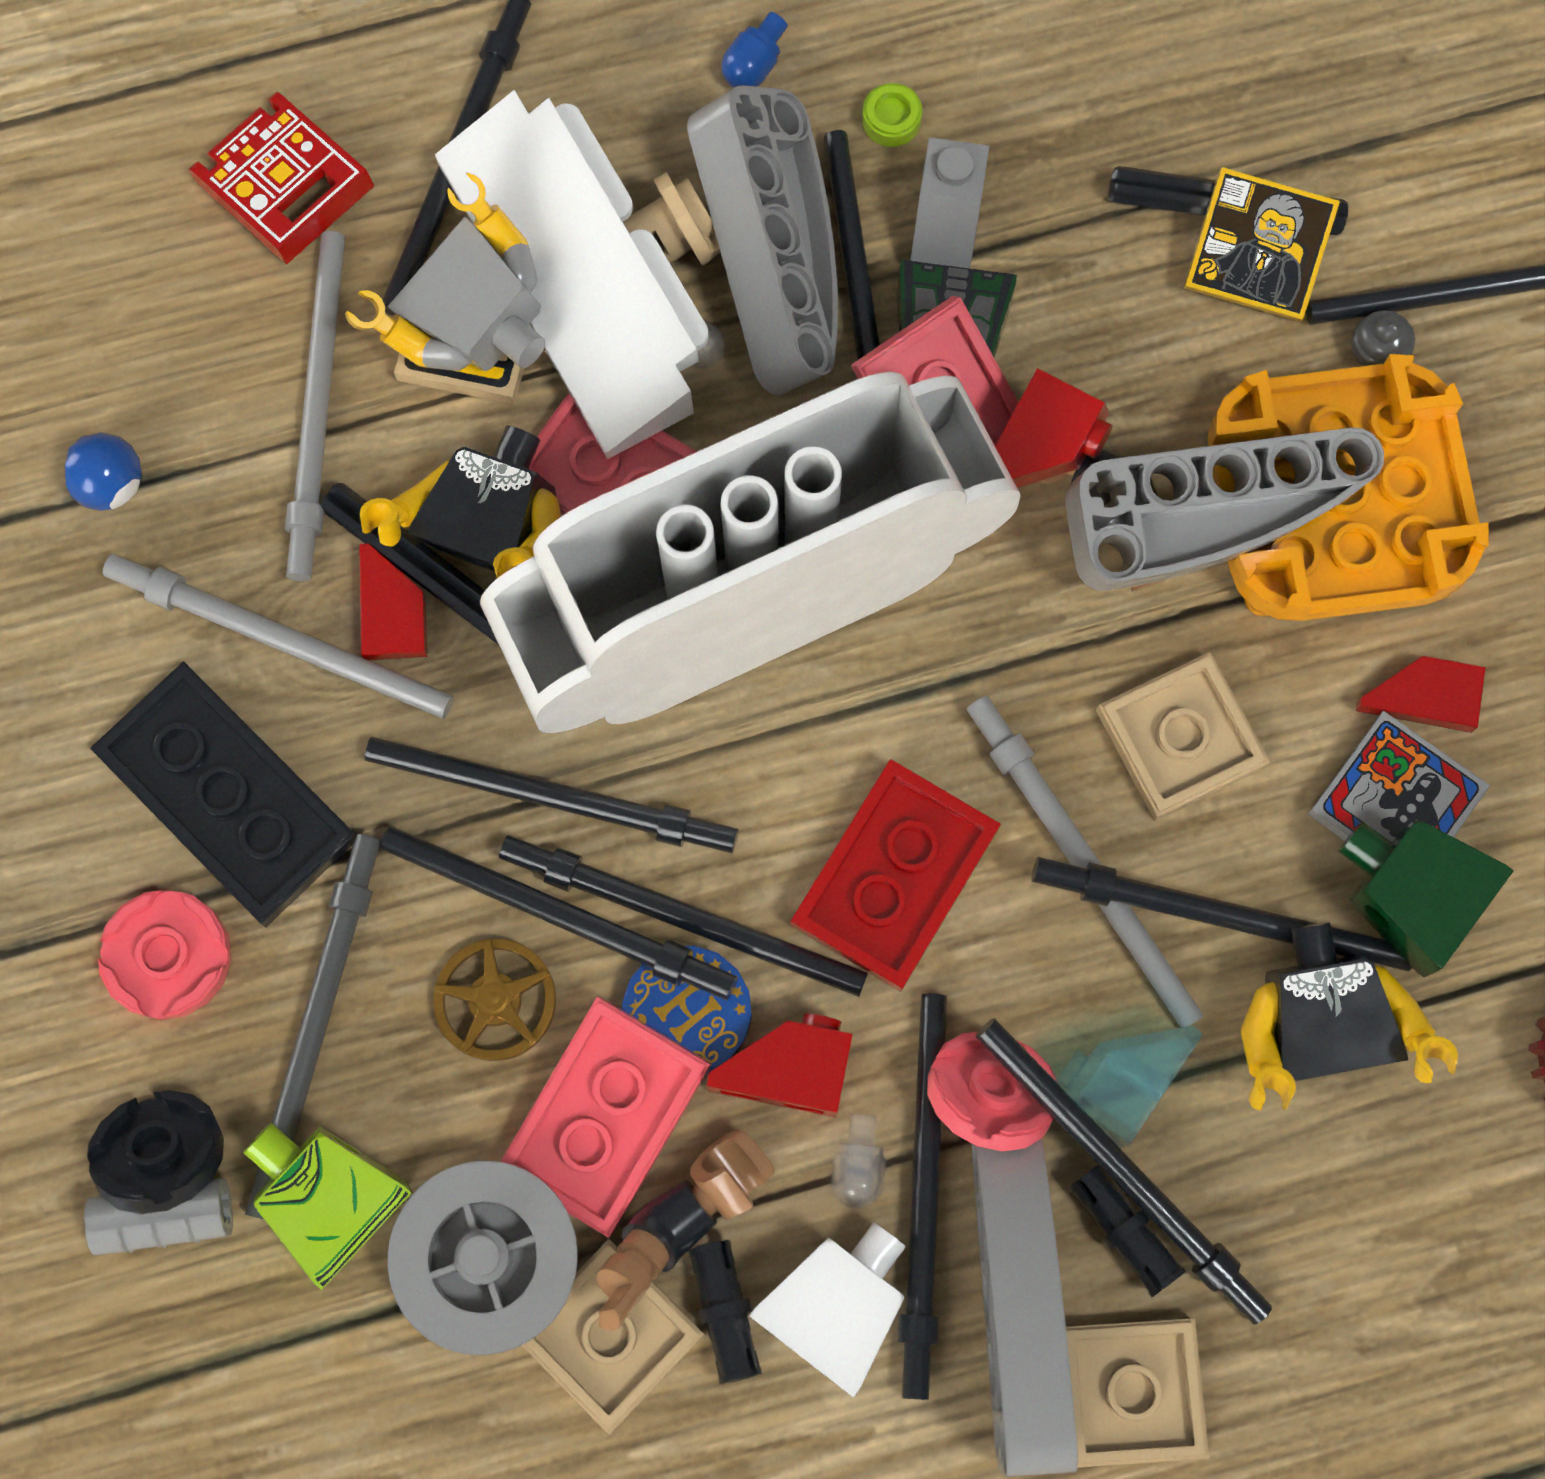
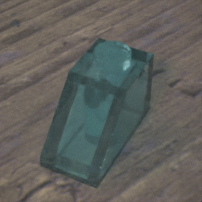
M1193 1026L1099 1042L1091 1049L1088 1055L1077 1049L1056 1081L1065 1088L1068 1095L1120 1148H1123L1132 1143L1204 1033Z

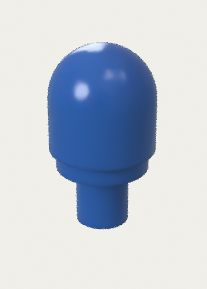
M769 12L758 28L747 27L744 32H740L734 39L721 62L723 77L731 87L734 88L741 85L758 87L766 79L776 65L777 57L780 54V49L776 43L788 27L782 17L776 13Z

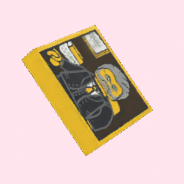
M1222 167L1216 179L1183 288L1301 322L1308 306L1340 201Z

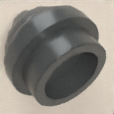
M1381 310L1367 315L1358 323L1353 332L1351 344L1358 362L1362 366L1384 364L1390 354L1412 355L1416 339L1413 328L1406 318L1396 312Z

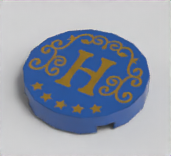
M685 946L693 950L694 958L738 977L736 987L730 999L726 1001L683 981L679 986H675L653 976V968L642 964L629 980L622 1001V1009L713 1063L707 1072L709 1074V1072L735 1056L745 1044L752 1020L750 993L738 969L719 953L697 946Z

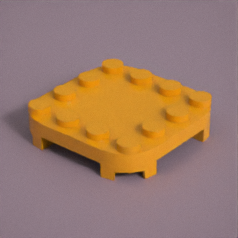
M1390 354L1384 364L1273 378H1269L1267 370L1245 376L1242 382L1223 398L1208 430V446L1344 428H1363L1375 435L1384 451V464L1380 473L1342 503L1282 538L1228 560L1229 570L1236 588L1244 597L1245 604L1250 612L1257 616H1271L1279 620L1305 621L1427 605L1448 598L1465 584L1468 578L1475 572L1484 550L1489 546V522L1480 523L1457 417V412L1463 406V402L1455 383L1447 386L1433 371L1413 363L1414 355ZM1337 449L1336 461L1338 467L1344 473L1354 476L1355 463L1353 458L1347 452ZM1276 457L1274 468L1277 475L1282 481L1294 484L1295 472L1293 466L1287 460ZM1214 465L1212 476L1216 485L1226 492H1233L1235 489L1233 475L1228 469Z

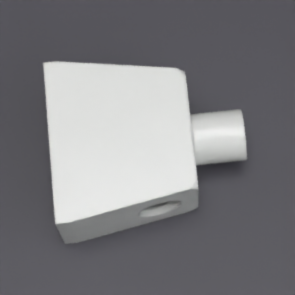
M874 1222L851 1254L828 1238L753 1310L750 1317L854 1398L905 1296L884 1281L883 1278L906 1247Z

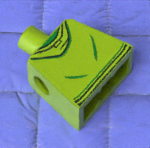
M271 1122L243 1152L271 1178L255 1195L253 1202L255 1208L311 1281L321 1291L412 1193L409 1183L402 1177L322 1127H319L299 1148Z

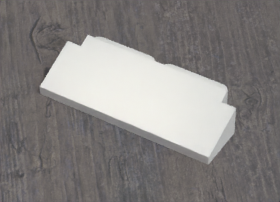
M513 90L438 151L435 157L460 203L471 204L478 198V186L466 175L467 172L475 174L482 180L485 186V200L490 206L497 204L527 239L538 277L536 286L531 294L541 305L539 314L530 325L533 330L545 339L544 349L606 458L609 459L694 414L691 390L680 371L699 362L697 351L708 342V328L654 236L649 231L642 229L629 233L623 224V221L632 214V199L579 109L567 103L554 107L552 101L548 98L528 114L516 91ZM471 211L466 212L469 219L474 224L476 217L471 213Z

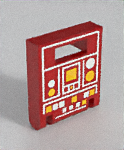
M276 92L268 99L270 106L275 111L274 115L270 116L261 107L257 108L206 153L208 159L215 167L209 171L197 161L188 170L206 192L287 265L374 187L368 171L282 94ZM325 175L331 188L295 221L291 222L283 212Z

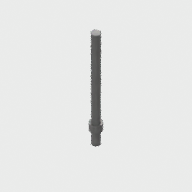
M356 834L343 881L335 882L328 906L334 909L272 1120V1123L293 1142L359 916L366 917L373 891L367 888L381 840L367 835ZM259 1167L245 1215L264 1219L255 1208L253 1202L255 1195L271 1178Z

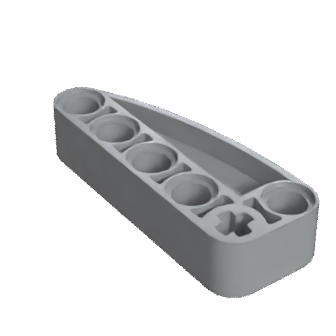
M741 85L734 87L693 112L688 119L687 129L753 371L758 382L766 391L780 396L830 373L834 367L838 327V291L834 241L820 160L805 107L790 91Z
M1344 428L1096 462L1076 478L1066 492L1065 506L1075 567L1079 578L1087 586L1095 590L1110 591L1155 583L1197 572L1256 550L1282 538L1334 508L1369 483L1380 473L1384 464L1382 445L1373 433L1363 428ZM1337 449L1347 452L1353 458L1355 463L1354 476L1344 473L1338 467L1336 461ZM1276 457L1287 460L1293 466L1295 472L1294 484H1289L1279 478L1274 468ZM1214 465L1228 469L1233 475L1235 481L1233 492H1226L1216 485L1212 476ZM1152 473L1161 474L1171 481L1174 488L1172 501L1163 500L1153 492L1150 485ZM1094 485H1097L1100 493L1110 494L1111 501L1105 506L1102 498L1091 497L1089 490ZM1101 543L1110 544L1119 550L1123 558L1121 572H1111L1100 563L1098 548Z
M1040 1139L1025 1149L1003 1152L972 1144L992 1415L998 1470L1005 1477L1076 1473L1078 1454L1057 1244L1043 1141Z

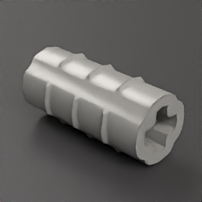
M212 1179L193 1199L168 1211L148 1214L118 1210L101 1196L88 1197L84 1210L87 1244L91 1254L98 1256L127 1251L133 1253L134 1250L166 1248L167 1245L199 1243L201 1240L231 1236L233 1230V1211L228 1183L226 1179Z

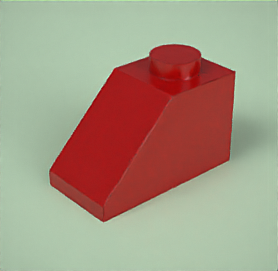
M1037 368L995 447L1015 485L1019 488L1079 469L1086 455L1095 459L1104 447L1113 425L1105 421L1109 415L1105 402Z
M805 1013L801 1023L786 1021L709 1072L706 1084L707 1090L712 1093L836 1118L853 1034L840 1031L842 1023L840 1020Z

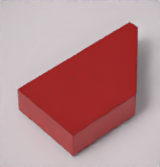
M369 543L359 544L362 657L368 661L428 657L426 596L424 592Z
M1421 656L1362 696L1357 702L1356 711L1378 716L1385 711L1395 719L1472 733L1478 728L1486 667Z

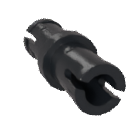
M1099 1164L1069 1187V1190L1076 1195L1106 1235L1102 1239L1103 1243L1109 1251L1113 1248L1117 1249L1148 1290L1147 1293L1151 1298L1186 1272L1147 1222L1151 1218L1142 1209L1138 1211L1118 1184Z
M730 1240L700 1245L688 1251L694 1274L696 1275L703 1308L698 1311L700 1325H707L716 1359L715 1363L720 1385L763 1374L754 1347L747 1315L752 1313L753 1310L750 1298H743L734 1265L735 1261Z

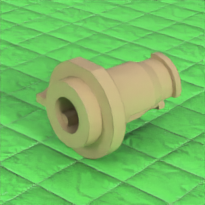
M667 172L653 179L662 196L634 212L628 219L623 221L628 232L631 233L642 229L649 231L652 235L657 233L659 237L656 238V241L669 263L692 250L702 266L715 259L720 253V248L712 219L688 177L676 185Z

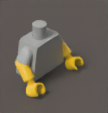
M467 172L466 175L478 186V198L471 204L460 203L449 187L448 198L458 210L471 211L476 217L474 224L464 217L387 306L396 315L390 317L385 314V305L382 298L369 290L359 291L357 294L374 304L376 309L374 319L370 322H363L349 311H346L345 315L347 321L356 329L369 330L374 328L379 331L382 342L420 367L459 371L472 364L482 371H487L505 354L519 367L525 368L538 359L545 347V339L529 326L541 309L540 303L531 294L536 286L538 277L529 244L497 204L490 206L485 200L486 192L482 180L475 174Z

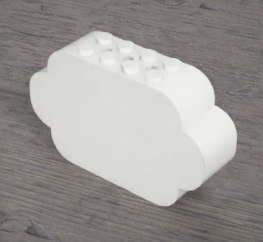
M878 373L843 385L571 510L553 522L540 534L533 545L534 557L504 573L484 591L480 599V605L541 732H563L584 726L603 717L610 724L629 723L662 712L915 593L940 576L951 565L956 553L984 539L1008 521L1017 510L1021 495L962 383L957 377L939 376L909 386L905 377L900 373Z

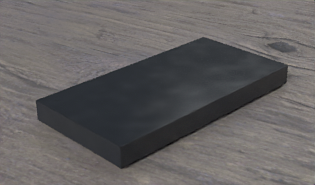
M184 661L90 748L265 928L354 844L356 834Z

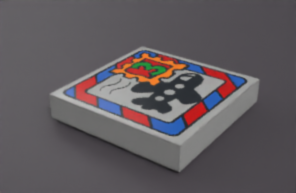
M1383 711L1373 722L1307 815L1344 841L1361 821H1364L1391 842L1402 829L1415 820L1423 821L1454 837L1490 785Z

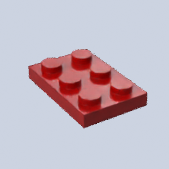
M890 759L790 921V925L902 992L998 832L1001 823Z

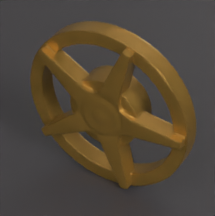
M485 939L462 948L445 964L434 989V1013L444 1036L461 1052L484 1061L508 1060L529 1051L546 1034L553 1020L556 1008L555 985L544 962L526 946L507 939ZM494 950L509 951L522 956L537 969L538 973L513 981L508 976L498 972ZM484 952V975L479 977L471 987L448 985L452 975L463 962L476 954ZM543 982L545 989L544 1011L538 1025L531 1033L518 1016L522 1004L521 994ZM445 995L468 1001L470 1011L475 1016L465 1041L454 1032L448 1021L445 1010ZM509 1024L525 1038L512 1047L500 1050H485L474 1047V1044L487 1026L499 1027Z

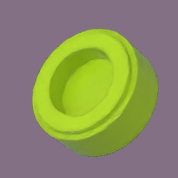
M887 83L876 87L867 95L863 104L862 123L866 134L875 143L886 147H898L910 142L919 132L922 119V104L912 89L902 84Z

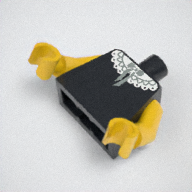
M506 425L493 457L467 447L457 449L450 460L445 461L419 483L393 500L375 498L364 503L360 509L362 532L367 534L378 527L380 543L391 547L396 545L401 538L400 526L409 527L407 533L430 548L496 573L498 579L510 569L534 557L533 545L537 538L547 527L561 517L555 487L538 473L529 470L541 440L525 430Z
M1330 922L1291 928L1298 966L1266 972L1265 984L1255 991L1240 1029L1249 1073L1255 1078L1249 1092L1248 1101L1252 1108L1260 1111L1265 1103L1264 1089L1266 1088L1273 1089L1280 1095L1282 1099L1281 1106L1283 1110H1287L1296 1092L1295 1081L1407 1061V1050L1416 1052L1414 1074L1420 1082L1425 1084L1432 1083L1433 1071L1426 1062V1059L1438 1058L1442 1060L1452 1075L1455 1074L1458 1060V1052L1454 1044L1444 1037L1436 1036L1434 1028L1416 1000L1385 967L1374 964L1370 957H1336Z

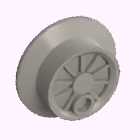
M474 1161L441 1171L427 1180L411 1195L393 1226L388 1247V1274L391 1289L398 1306L410 1324L419 1333L435 1344L451 1351L470 1355H489L512 1350L529 1342L555 1320L564 1307L574 1284L578 1263V1248L570 1216L562 1201L546 1183L530 1172L511 1164L495 1161Z

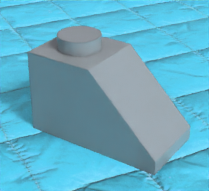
M929 137L910 261L962 268L971 267L990 146Z

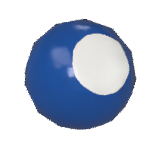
M100 432L82 436L69 447L65 462L66 487L70 496L83 507L97 511L115 509L123 506L137 493L143 477L140 459L132 445L123 438Z

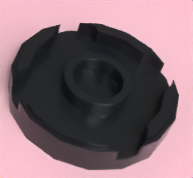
M173 1090L153 1092L154 1099H147L140 1103L134 1098L119 1105L100 1122L88 1143L87 1159L90 1163L89 1173L100 1196L118 1210L137 1214L168 1211L193 1199L212 1181L223 1160L224 1136L209 1105L193 1094Z

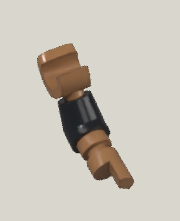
M739 1129L731 1131L713 1142L700 1154L690 1168V1177L696 1183L695 1186L688 1180L679 1183L645 1203L627 1222L622 1230L621 1236L623 1241L619 1244L617 1253L611 1255L597 1273L598 1285L609 1297V1300L599 1311V1328L607 1331L618 1329L649 1289L651 1280L657 1278L661 1272H668L673 1269L678 1261L717 1224V1219L714 1215L716 1211L727 1220L743 1214L754 1207L753 1201L747 1194L758 1186L765 1184L773 1175L775 1169L768 1157L746 1132Z

